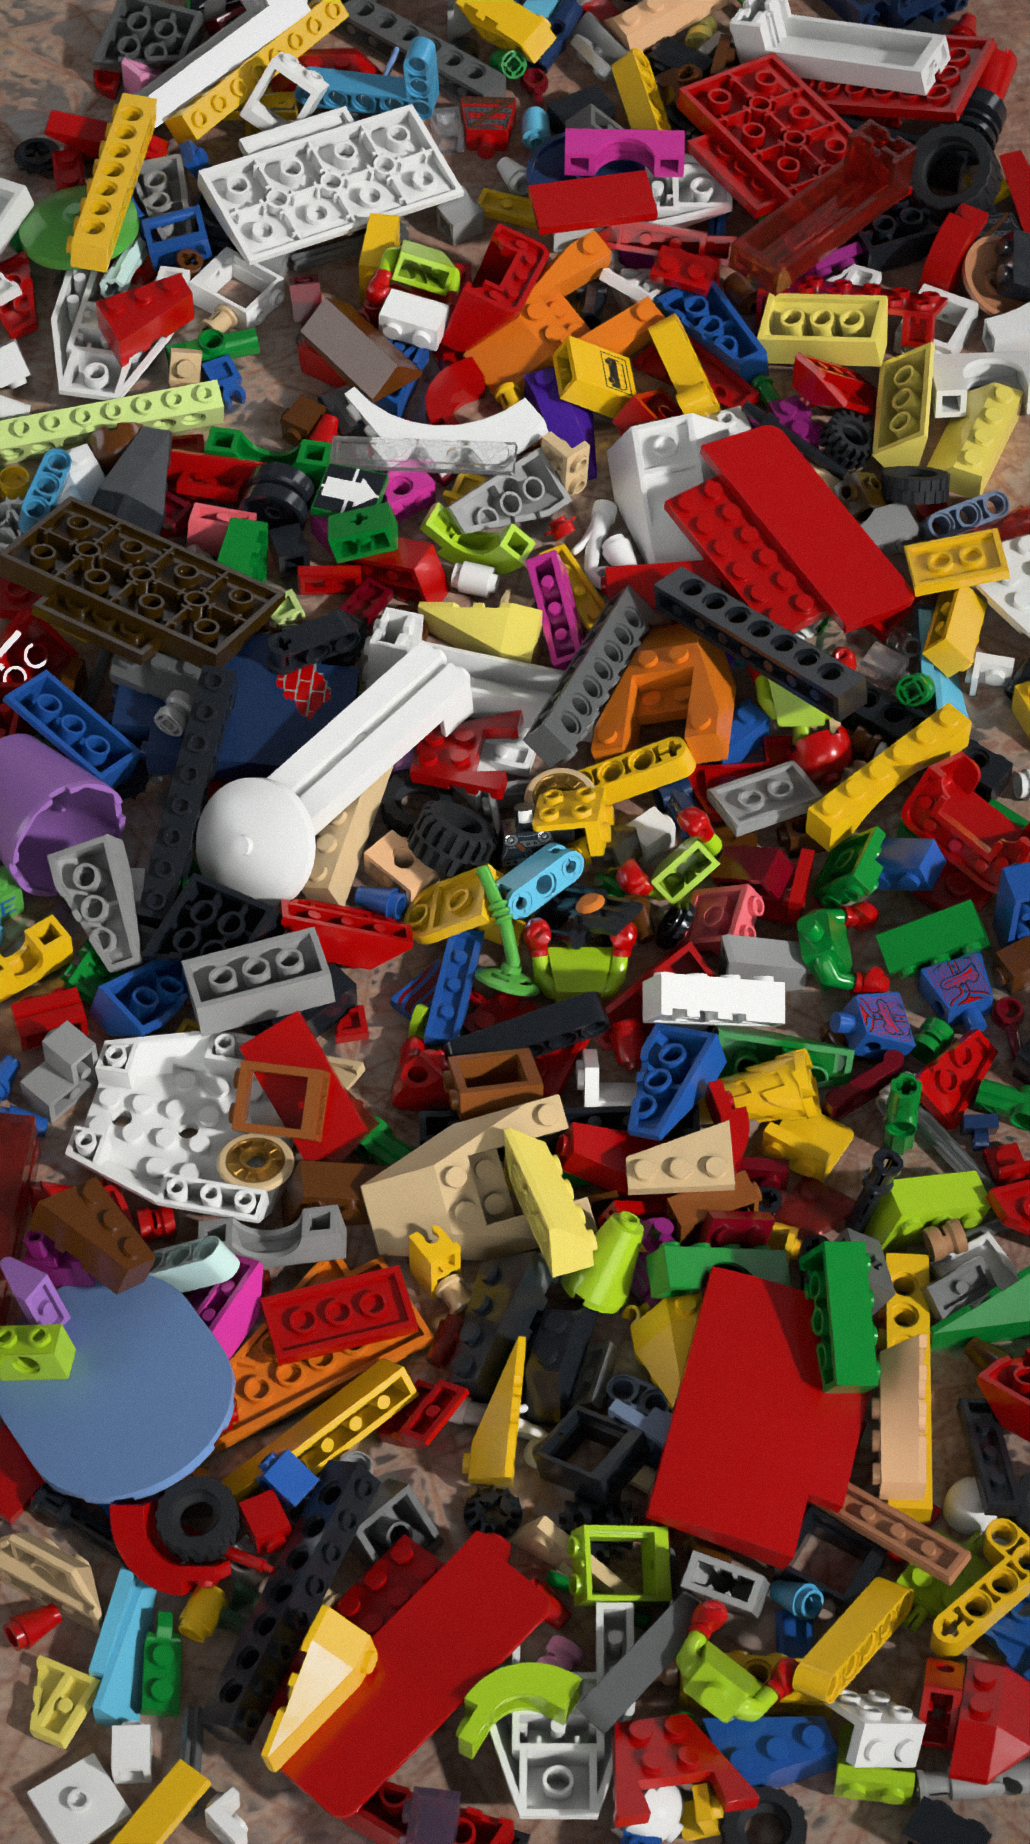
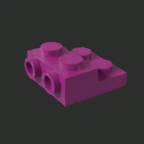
M798 395L769 402L768 411H764L765 413L771 412L780 419L779 422L819 450V442L822 440L819 439L821 426L819 423L812 424L810 420L812 416L811 409L799 400ZM746 416L752 429L759 427L760 424Z

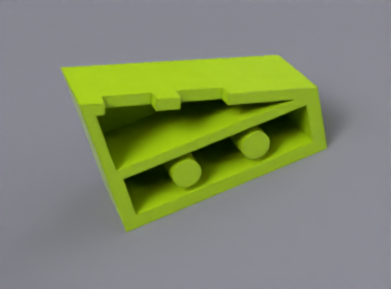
M976 1170L893 1179L894 1186L887 1195L881 1197L875 1212L865 1228V1233L867 1236L879 1240L883 1253L923 1242L922 1229L930 1226L939 1228L944 1226L946 1221L954 1218L960 1221L963 1229L973 1228L983 1221L991 1206L985 1198L987 1192Z

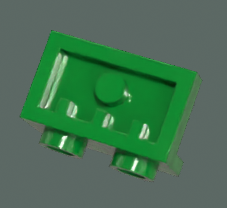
M87 938L76 953L81 957L76 965L71 962L61 975L60 980L64 982L62 987L68 989L77 987L80 998L92 1006L98 987L120 977L125 969L110 973L90 943L89 938Z

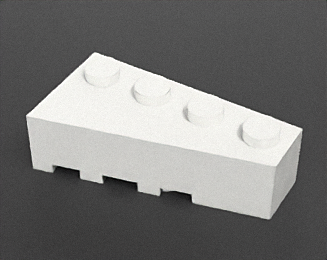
M655 972L653 977L643 981V1023L775 1028L785 1024V982H774V977L755 976L753 980L741 979L740 975L710 977L708 974L703 973L685 975L672 972Z

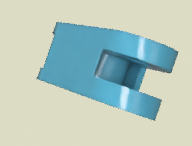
M549 843L495 882L500 894L506 890L505 900L508 902L506 907L511 909L509 914H513V919L522 920L539 909L581 876L584 869V859L581 853L567 849L558 843Z

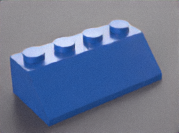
M48 670L43 671L4 696L3 701L75 764L109 785L112 789H115L131 778L141 756V750Z

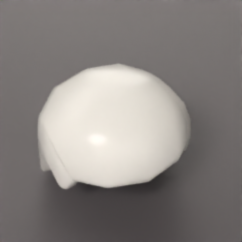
M968 1476L955 1482L943 1501L942 1514L946 1522L960 1534L973 1535L975 1530L981 1531L982 1534L989 1523L998 1518V1516H985L975 1476Z

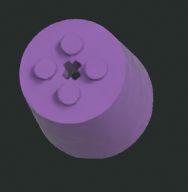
M12 734L0 738V859L16 883L26 892L42 897L60 895L54 885L47 855L106 834L121 839L126 816L122 814L121 803L123 801L119 794L109 785L37 738L28 734Z

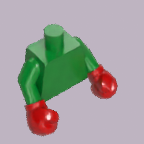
M862 901L850 906H842L840 909H814L796 922L802 959L824 991L838 988L847 990L850 995L854 996L858 994L888 992L890 979L880 967L874 966L867 973H854L847 928H855L860 933L872 929L879 919L878 909L872 903Z

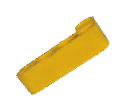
M676 313L649 326V333L677 392L675 397L683 414L693 413L706 417L707 415L722 411Z
M673 736L578 771L587 776L595 788L605 787L609 806L690 776L696 768V762L684 739ZM581 828L583 833L586 835L585 828Z
M998 1518L991 1521L987 1526L982 1550L984 1556L994 1568L934 1620L930 1647L939 1658L953 1659L959 1656L1030 1594V1570H1025L1020 1566L1025 1563L1030 1564V1537L1011 1520ZM994 1539H1004L1008 1542V1544H997L996 1542H994ZM1002 1586L1008 1589L1009 1592L999 1593L994 1590V1587ZM976 1609L982 1612L983 1615L972 1616L967 1610Z

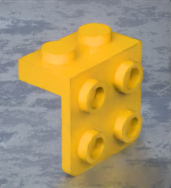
M586 786L570 791L553 789L539 795L532 827L535 832L585 828L590 857L604 856L606 843L611 842L610 826L615 824V813L613 806H608L605 787L593 788Z
M822 1113L819 1117L793 1121L783 1119L779 1125L770 1121L763 1131L761 1154L771 1159L789 1160V1168L822 1185L852 1142L854 1132L849 1127Z

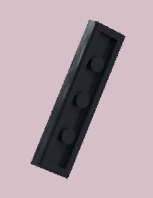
M959 1398L956 1408L985 1516H1021L1023 1504L999 1421L986 1399Z

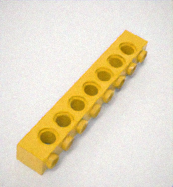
M312 0L307 4L311 10L308 14L166 119L164 123L178 145L189 139L191 141L198 140L251 96L271 59L281 51L298 58L350 15L340 0ZM276 71V73L274 74L273 78H274L276 75H278L280 72Z
M122 93L119 104H114L112 110L113 122L107 123L106 141H101L99 149L100 159H95L92 173L94 178H88L86 187L87 197H82L79 209L80 216H75L74 236H68L66 253L71 254V267L107 273L157 122V98Z
M886 1253L885 1260L896 1294L877 1311V1319H884V1328H878L877 1349L885 1350L919 1334L927 1335V1348L925 1349L923 1365H927L925 1399L922 1400V1402H927L926 1429L923 1432V1435H926V1488L924 1501L880 1500L921 1524H930L933 1510L930 1308L920 1289L929 1284V1255ZM897 1292H906L909 1295H900ZM903 1322L908 1324L909 1326L904 1327L898 1325L897 1323Z

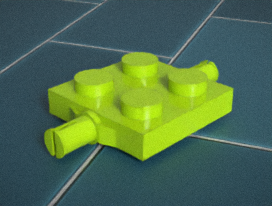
M940 1529L936 1530L940 1535L971 1553V1560L951 1586L911 1563L898 1578L896 1583L914 1590L913 1606L915 1608L907 1619L903 1621L907 1629L912 1624L910 1631L916 1632L927 1617L935 1620L940 1613L993 1569L977 1555L983 1546L985 1534L980 1537L981 1531L975 1530L970 1539L963 1545L953 1540Z

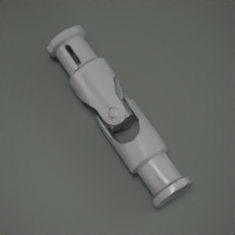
M1023 1759L1009 1770L996 1776V1779L987 1786L950 1779V1766H947L946 1770L923 1772L922 1769H918L914 1772L918 1803L921 1802L923 1796L929 1799L950 1798L951 1801L1030 1794V1759Z

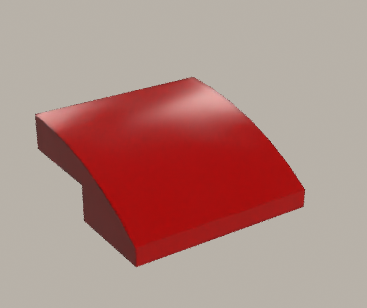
M418 1379L414 1386L419 1396L379 1427L376 1432L380 1440L405 1448L419 1449L428 1447L470 1394L468 1389L442 1379L436 1385Z

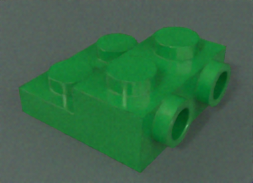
M878 826L848 837L830 851L811 891L824 907L839 909L841 904H848L851 901L859 902L862 896H868L876 890L879 885L878 878L884 867L875 859L881 853L882 848L880 846L886 836V833Z

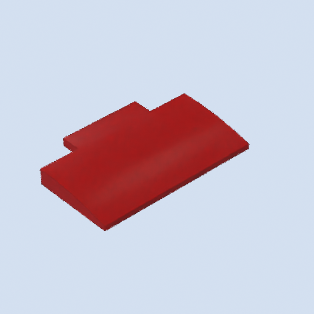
M774 53L679 88L677 108L704 134L689 140L686 150L754 219L780 210L815 245L870 219L912 194L913 187Z
M715 1266L711 1267L645 1515L646 1518L782 1570L787 1567L795 1556L807 1501L837 1513L844 1506L870 1392L824 1393L816 1352L817 1345L822 1342L821 1337L816 1336L812 1331L810 1319L813 1316L815 1306L813 1299L806 1300L805 1291L752 1275Z

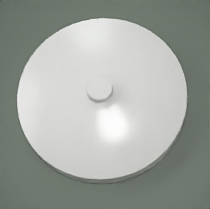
M262 777L238 779L220 788L203 809L196 832V854L203 877L277 909L281 899L293 900L300 893L308 881L314 865L316 841L310 815L300 798L282 783Z

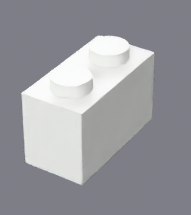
M391 288L379 314V332L392 340L437 351L448 326L449 305Z

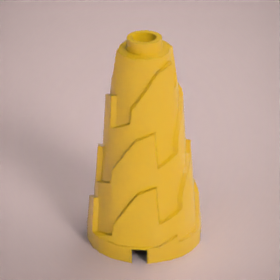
M806 1048L776 1056L775 1060L745 1068L746 1071L720 1078L725 1091L732 1093L735 1109L746 1106L749 1121L756 1120L757 1123L781 1119L793 1121L819 1117L821 1114L816 1076L813 1077L811 1069L813 1065ZM703 1096L697 1103L699 1104L700 1124H711L713 1122Z

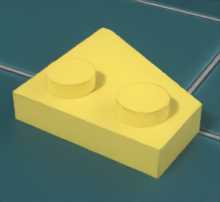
M39 1655L36 1662L38 1668L37 1686H34L33 1691L35 1708L31 1713L30 1731L33 1737L65 1750L93 1706L101 1680Z

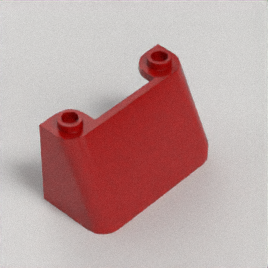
M498 223L473 283L467 281L461 292L441 344L457 352H466L516 320L522 312L549 258V251L545 245Z
M960 751L927 768L903 805L901 818L907 828L918 837L934 839L943 856L983 889L990 893H998L1002 868L1014 863L1023 864L1030 862V823L1022 830L974 792L980 781L981 771L973 759Z

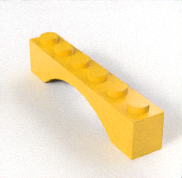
M948 702L809 807L805 832L830 852L851 836L871 810L901 782L914 773L966 748L969 744L972 721Z

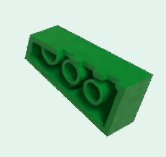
M231 517L217 562L264 583L268 575V523Z
M824 1241L799 1258L800 1269L807 1270L809 1276V1283L804 1285L806 1300L813 1299L815 1306L813 1316L810 1319L812 1331L816 1336L821 1337L822 1342L817 1345L816 1352L824 1393H866L879 1386L878 1382L881 1377V1366L879 1361L876 1360L875 1353L878 1332L872 1320L874 1293L869 1287L868 1276L871 1270V1258L866 1253L865 1242Z

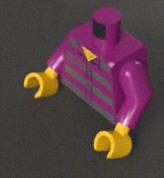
M654 1217L647 1220L639 1218L644 1232L631 1290L643 1305L640 1307L629 1305L623 1310V1318L631 1320L636 1317L630 1326L663 1300L651 1297L646 1256L658 1250L660 1244L675 1242L671 1236L674 1226L670 1220L663 1217Z

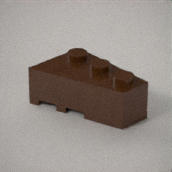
M300 1160L280 1197L284 1227L296 1222L305 1208L338 1205L345 1226L370 1224L360 1186L389 1166Z
M96 1177L39 1201L27 1226L35 1233L40 1230L56 1242L54 1247L61 1253L67 1251L82 1262V1269L116 1295L145 1282L157 1258Z

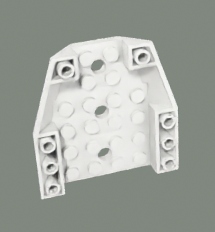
M200 1031L105 1040L95 1067L99 1083L84 1127L74 1126L65 1157L155 1205L225 1218L234 1217L236 1220L260 1223L272 1213L280 1186L267 1191L227 1184L221 1179L217 1170V1158L221 1149L233 1138L247 1134L232 1130V1123H229L228 1116L231 1103L236 1101L237 1089L233 1085L235 1070L240 1068L241 1060L247 1061L239 1047L256 1036L222 1031L202 1037ZM253 1073L247 1123L285 1128ZM120 1117L132 1119L125 1126L119 1127L114 1125V1122ZM188 1128L198 1131L192 1138L180 1136L181 1132ZM280 1138L292 1150L293 1140L288 1138ZM254 1158L246 1164L251 1167H259L265 1162L262 1159Z

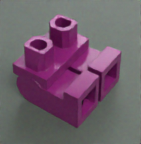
M31 1230L26 1234L23 1242L27 1251L22 1262L48 1274L54 1287L95 1286L97 1279L81 1268L82 1262L67 1251L61 1253L54 1247L56 1242L40 1230L37 1233Z

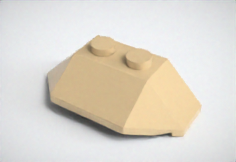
M14 1533L0 1537L1 1582L44 1605L54 1603L62 1615L100 1635L103 1626V1616L92 1569L86 1559L78 1554L73 1553L70 1556L59 1550V1547L46 1537L39 1539L30 1533Z

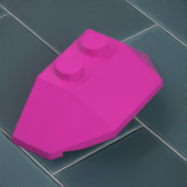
M236 1254L234 1255L239 1259L240 1265L232 1278L220 1284L192 1290L186 1297L218 1340L229 1360L260 1316L261 1311L260 1298L262 1293L263 1265L258 1260Z

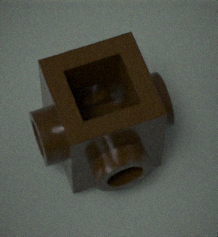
M853 470L843 476V480L833 486L837 498L856 521H866L874 509L887 505L881 491V483L875 476V473Z

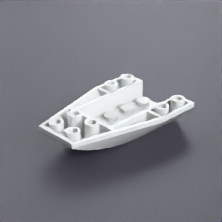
M693 413L630 427L607 451L615 504L645 564L704 560L664 510V504L666 500L717 476L699 452L701 445L729 437L727 424Z

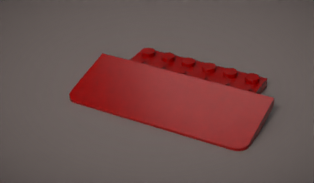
M763 425L701 445L699 454L717 476L665 501L664 510L735 599L744 602L748 607L767 616L770 620L790 630L793 634L829 615L844 633H848L889 618L910 607L914 602L915 593L911 586L787 435L778 427Z
M404 1534L331 1607L371 1636L378 1654L375 1668L370 1674L365 1675L361 1685L290 1757L279 1771L332 1817L344 1819L352 1816L459 1708L469 1691L481 1679L494 1672L545 1620L550 1612V1602L547 1596L475 1535L444 1564ZM304 1639L267 1712L273 1719H275L280 1707H287L290 1686L287 1684L292 1673L298 1674L301 1671L307 1655L306 1652L301 1651Z

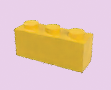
M970 587L943 591L938 595L922 652L948 678L959 671H966L973 664L981 626L985 621L984 615L987 603Z

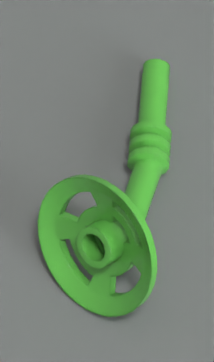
M484 865L476 869V873L490 903L488 909L493 911L491 916L496 918L494 923L500 927L506 961H503L502 966L477 968L474 976L481 983L505 993L526 997L537 996L541 988L534 980L521 973L522 966L520 965V957L512 924L514 916L509 914L511 909L506 907L508 902L502 899L489 866ZM526 981L530 985H521V983H524Z

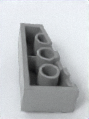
M181 153L143 161L133 195L145 214V218L192 206L188 175ZM194 218L151 229L157 242L196 232Z

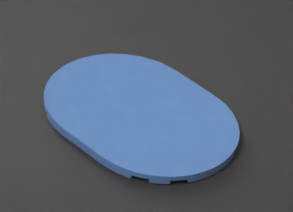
M148 1275L145 1282L117 1295L98 1280L95 1286H62L57 1289V1293L71 1316L63 1327L76 1348L69 1379L0 1380V1416L42 1479L53 1489L65 1496L71 1495L82 1498L89 1503L111 1504L114 1500L131 1497L134 1500H138L158 1493L179 1482L194 1471L215 1449L214 1443L219 1438L221 1432L228 1428L235 1407L233 1400L236 1380L230 1360L222 1346L184 1295L174 1286L157 1277ZM24 1314L15 1325H30Z

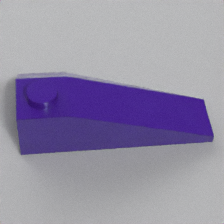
M554 367L525 374L524 398L542 416L548 433L550 431L553 432L560 439L565 440L571 448H574L583 441L589 443L587 481L597 478L593 411L560 399Z

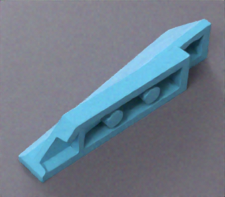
M915 606L918 672L929 675L935 685V693L932 699L921 705H932L933 713H935L949 702L968 718L957 673L949 678L946 677L922 654L935 606Z
M123 1565L120 1569L89 1667V1675L101 1680L92 1707L95 1723L109 1727L121 1725L127 1721L140 1722L143 1644L146 1640L147 1631L152 1632L157 1590L141 1581L127 1565Z

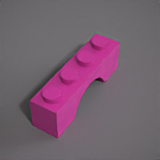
M565 128L564 175L595 176L599 168L606 163L615 160H632L646 166L654 177L684 178L685 130Z

